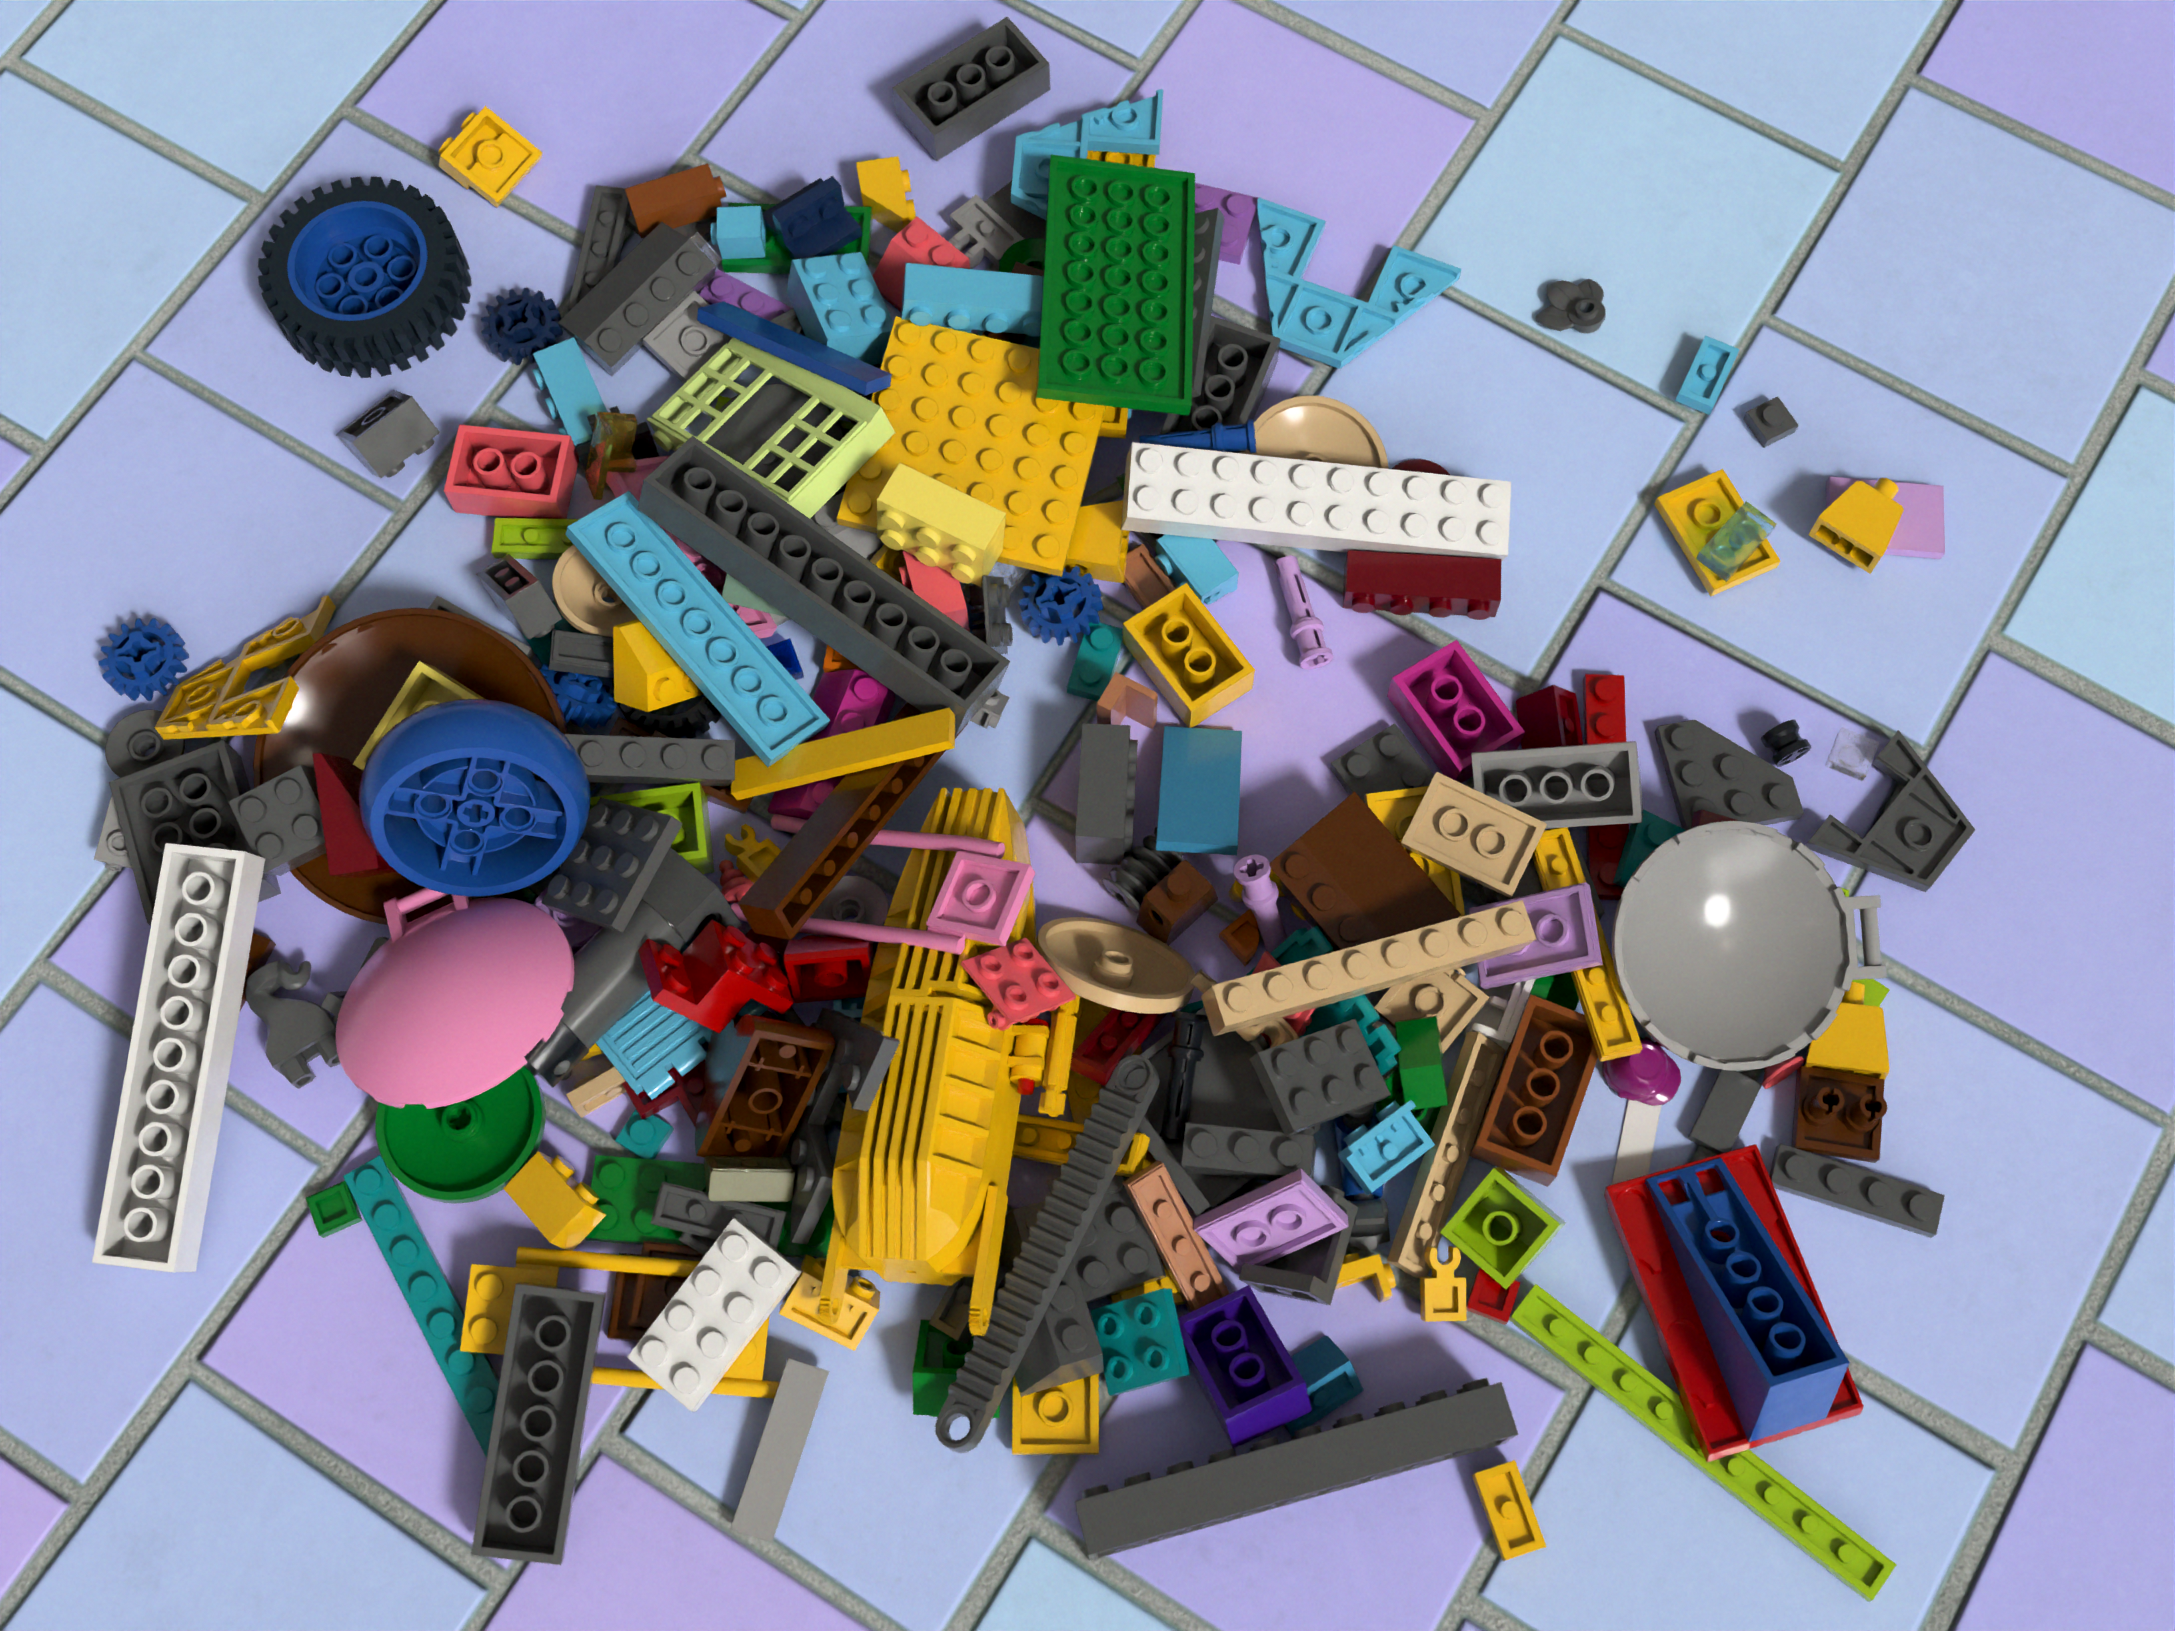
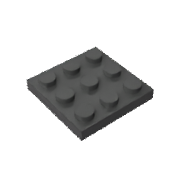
M600 797L597 804L589 812L585 830L577 846L564 861L558 874L549 883L548 891L541 903L553 911L623 933L683 824L670 815Z

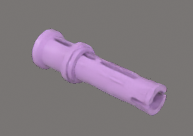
M1282 557L1274 563V568L1293 624L1290 634L1291 638L1297 641L1301 653L1299 658L1300 666L1307 670L1323 667L1333 659L1332 650L1326 647L1322 635L1324 631L1323 622L1314 615L1304 580L1300 573L1297 557Z
M1249 855L1236 863L1233 873L1236 881L1243 886L1241 896L1244 904L1254 912L1266 947L1265 951L1271 953L1287 939L1276 905L1279 891L1276 883L1270 880L1271 867L1268 859L1261 855Z

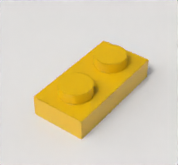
M1515 1460L1472 1475L1502 1561L1547 1547Z

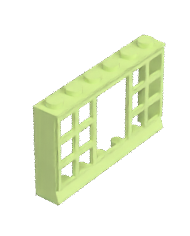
M733 337L728 344H725L651 416L652 418L648 417L646 419L655 432L652 435L654 441L663 450L668 452L670 449L676 451L688 439L694 436L684 429L702 412L715 420L695 438L809 519L896 433L881 406L840 384ZM751 364L763 370L747 388L734 382ZM772 376L811 397L743 465L705 443ZM726 388L739 394L722 413L709 406ZM821 402L834 411L815 428L802 419ZM842 415L857 422L840 441L825 433ZM796 427L809 436L790 453L777 444ZM819 440L832 449L815 466H812L800 459V457ZM771 452L784 461L767 478H764L752 471V469ZM793 465L807 474L787 492L774 483Z

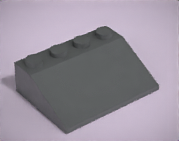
M224 740L109 782L145 917L149 925L152 922L165 843L246 851L253 854L228 802L250 791L251 788L241 756ZM262 875L258 902L281 894L276 875Z

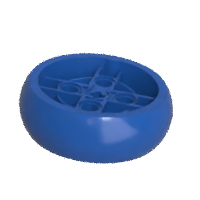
M463 699L443 702L419 710L403 719L383 736L366 762L359 787V807L363 826L371 843L384 861L402 876L420 886L441 893L459 896H491L509 893L530 886L552 873L570 856L577 846L587 824L591 800L590 785L584 764L573 745L559 729L525 708L487 699ZM533 773L540 776L546 782L535 781Z

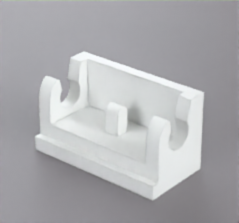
M1535 979L1489 989L1481 988V991L1489 996V1000L1467 1025L1463 1037H1466L1467 1032H1480L1507 1050L1512 1042Z

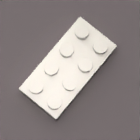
M733 1218L627 1358L691 1412H696L803 1271L743 1222Z

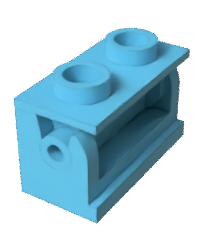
M1166 534L1157 539L1155 562L1162 568L1166 576L1171 575L1178 584L1177 588L1187 583L1203 604L1205 602L1207 605L1214 603L1229 592L1232 593L1237 589L1239 572L1212 539Z

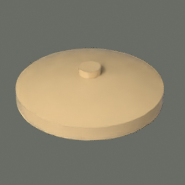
M1298 396L1281 401L1270 407L1254 422L1257 453L1251 454L1249 450L1239 452L1241 454L1388 469L1384 445L1370 422L1347 404L1322 396Z
M1084 917L1055 919L1040 928L1034 945L1036 950L1073 993L1111 1008L1146 1014L1169 1013L1186 1006L1191 999L1195 987L1189 983L1195 976V972L1181 954L1144 932L1118 923Z

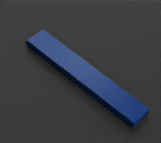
M725 301L698 308L697 321L862 395H868L890 387L891 373Z

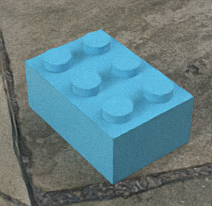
M862 253L792 260L786 292L806 337L870 365L882 364V357L886 351L894 321Z

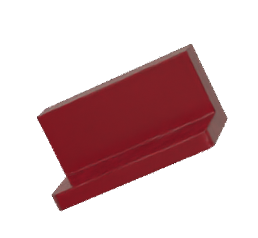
M1551 685L1516 700L1518 723L1525 731L1521 740L1522 749L1583 745L1575 693L1556 685Z

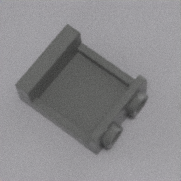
M1321 1185L1320 1188L1348 1215L1349 1227L1263 1266L1243 1263L1239 1280L1261 1293L1331 1305L1358 1207L1344 1198L1345 1193L1342 1190Z

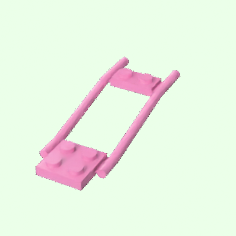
M775 814L771 819V827L775 830L797 833L807 822V819ZM881 829L870 843L871 845L957 852L927 920V931L809 918L798 931V933L892 944L904 942L909 946H920L958 955L965 948V938L1005 947L1036 872L1030 864L1001 859L1005 853V845L1002 842L961 835ZM733 903L731 908L737 918L748 922L739 905Z

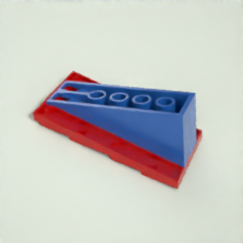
M1756 1144L1606 1186L1604 1197L1608 1204L1609 1215L1629 1259V1268L1658 1334L1659 1345L1678 1387L1680 1401L1706 1462L1861 1414L1864 1405L1848 1369L1850 1362L1837 1342Z

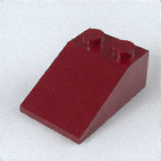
M325 753L312 754L330 876L364 878L397 872L376 851L363 826L359 807V787L362 777L349 759Z

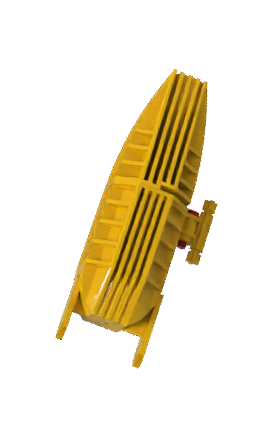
M941 788L920 832L970 836L1002 842L1005 845V853L1001 859L1030 864L1031 866L1024 823L1004 788H999L998 792L992 791L991 788H984L983 790L969 788L968 791L964 792L962 788H954L952 796L947 788ZM912 848L894 893L884 926L927 931V920L957 852ZM1033 880L1006 945L1023 938H1027L1033 946L1035 945L1036 914ZM965 938V948L958 955L920 946H909L904 942L901 944L878 943L866 992L861 1023L872 1026L875 1030L885 1032L884 1035L899 1039L900 1043L868 1111L852 1109L847 1094L833 1170L832 1193L835 1215L820 1292L821 1300H819V1316L821 1323L825 1325H835L837 1320H839L848 1270L859 1269L874 1270L886 1282L895 1281L900 1283L911 1282L915 1284L926 1283L930 1285L952 1286L963 1276L974 1277L970 1300V1314L968 1316L969 1331H971L972 1335L984 1336L986 1331H988L1008 1204L1006 1192L1021 1094L1032 1095L1034 1087L1042 1086L1046 1090L1041 1092L1039 1113L1048 1114L1050 1117H1058V1114L1064 1115L1066 1095L1062 1092L1067 1090L1077 1023V1017L1073 1015L1078 1013L1080 996L1075 994L1076 998L1074 1000L1058 1006L1056 1010H1053L1057 1012V1015H1052L1051 1028L1048 1022L1039 1018L1029 1019L1024 1023L1017 1022L1004 1031L998 1028H991L987 1016L991 1013L994 1004L961 966V962L1002 947L1000 945Z

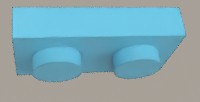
M1705 335L1675 401L1710 415L1740 349Z

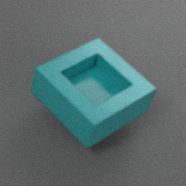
M635 1109L615 1139V1142L642 1159L654 1160L674 1131V1128L654 1115L641 1119Z

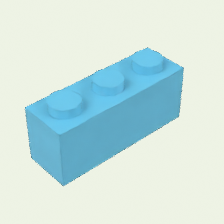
M575 337L533 353L538 368L532 369V372L540 390L548 388L551 397L546 398L545 401L552 418L555 420L561 417L564 424L563 427L558 428L560 435L571 436L575 448L576 446L596 440L587 416L593 414L600 420L603 436L616 432Z

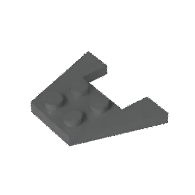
M1898 730L1872 764L1904 788L1865 837H1860L1835 817L1829 815L1805 846L1817 853L1926 892L1974 833L1975 828Z

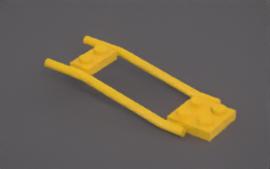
M518 1246L515 1267L471 1264L460 1351L504 1355L515 1285L518 1282L557 1286L559 1267L689 1277L700 1261ZM769 1316L710 1394L774 1399L779 1381L763 1380ZM594 1367L592 1384L665 1390L642 1370Z

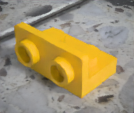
M806 1255L801 1264L803 1272L794 1282L780 1305L779 1314L855 1351L879 1311L880 1291L866 1278L860 1276L853 1278L848 1275L839 1320H837L835 1325H825L821 1323L819 1316V1300H821L820 1292L826 1259L821 1257L815 1259Z

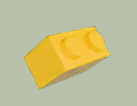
M538 1151L503 1189L551 1244L564 1250L573 1251L606 1214L596 1204L599 1200L596 1192L584 1182L578 1183L572 1177L576 1171L569 1162L559 1155H556L553 1159Z

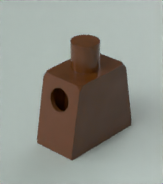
M1183 860L1145 895L1136 923L1148 935L1169 946L1218 901V896L1212 884L1187 860ZM1158 914L1161 917L1163 923L1158 921L1155 915Z

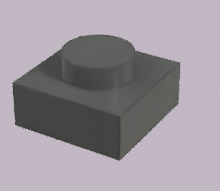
M1778 396L1747 411L1743 418L1763 448L1795 433L1798 427L1797 422Z

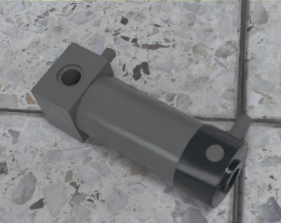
M670 847L624 932L621 933L602 927L573 955L574 984L572 991L567 992L561 1007L564 1015L547 1042L540 1040L524 1057L527 1060L524 1067L532 1075H538L552 1088L560 1080H567L571 1076L572 1069L590 1052L589 1049L649 991L638 949L648 938L662 946L665 944L671 945L683 954L711 920L725 927L733 926L738 928L741 922L718 886Z

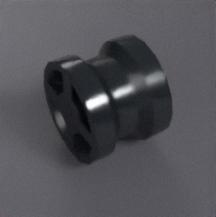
M1796 720L1783 722L1761 737L1763 745L1772 750V760L1777 767L1787 765L1799 759L1812 748L1808 740L1801 738L1799 735L1800 727Z

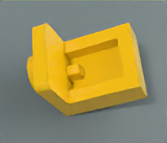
M1358 1253L1344 1256L1335 1289L1372 1279L1379 1302L1381 1303L1391 1298V1289L1396 1287L1390 1264H1382L1380 1254L1360 1259Z

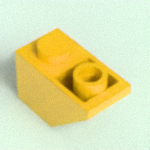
M899 156L856 162L863 207H872L873 219L898 234L916 218L913 199L906 200L905 192H911L908 170H901Z

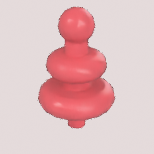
M723 860L719 864V870L723 873L720 878V885L723 887L721 892L727 902L737 903L753 886V883L750 879L744 877V873L741 870L734 869V865L730 860Z

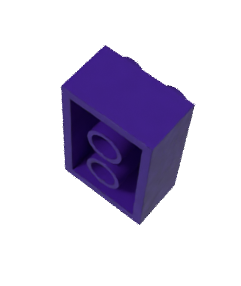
M1249 1285L1178 1318L1188 1366L1233 1449L1312 1412L1306 1383Z

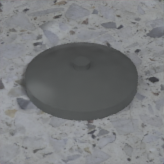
M763 385L705 443L743 465L811 397L789 385ZM739 394L723 405L719 412L722 413ZM819 402L802 420L817 428L832 411L826 405ZM838 420L825 432L838 441L845 436ZM794 427L777 445L792 453L809 435ZM817 440L800 459L815 466L832 448ZM769 452L752 471L767 478L784 460ZM792 465L774 484L789 492L807 473ZM843 486L832 497L840 494Z

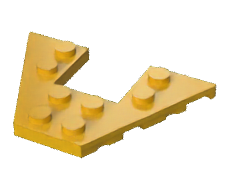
M328 595L322 597L318 608L305 617L299 619L290 616L277 627L267 630L243 645L240 656L229 663L224 664L219 659L200 673L178 684L155 726L163 740L279 733L298 693L299 687L291 676L242 694L245 690L244 686L251 672L263 667L268 669L275 668L289 657L297 654L302 655L323 637L336 608Z

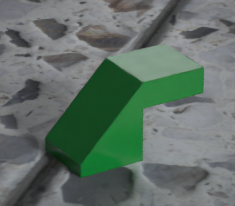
M1437 1015L1396 1021L1397 1042L1402 1048L1398 1052L1405 1103L1412 1100L1416 1105L1412 1110L1447 1106L1449 1101L1442 1065L1443 1051Z

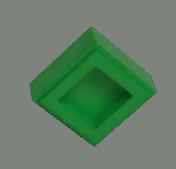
M346 1181L306 1197L317 1232L322 1238L363 1221L357 1203Z

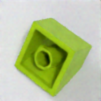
M1494 1167L1440 1233L1503 1288L1507 1289L1540 1255L1566 1222L1503 1168Z

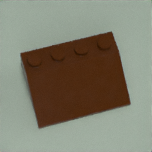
M1355 791L1269 863L1271 867L1270 879L1276 883L1278 889L1312 928L1319 926L1334 948L1333 952L1455 919L1461 915Z

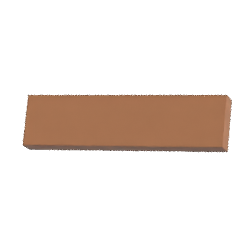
M1157 1160L1122 1182L1189 1313L1229 1295L1230 1293L1201 1236L1194 1231L1193 1220L1164 1163Z

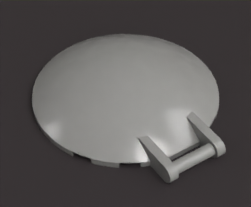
M1723 821L1693 827L1673 836L1654 849L1640 863L1623 890L1617 906L1612 931V956L1618 985L1627 1005L1640 1025L1653 1039L1677 1056L1698 1065L1729 1071L1754 1070L1776 1065L1795 1056L1796 1052L1803 1049L1811 1041L1817 1040L1828 1029L1838 1015L1835 1012L1843 999L1845 991H1849L1852 980L1887 978L1886 965L1881 964L1877 908H1881L1880 895L1845 897L1841 887L1836 886L1832 877L1824 868L1825 863L1813 851L1801 842H1796L1786 835L1777 832L1778 830L1743 821ZM1854 909H1860L1864 966L1859 967Z

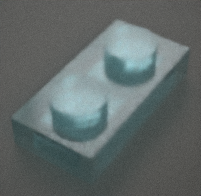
M1746 501L1702 548L1696 559L1727 582L1773 532L1777 524Z

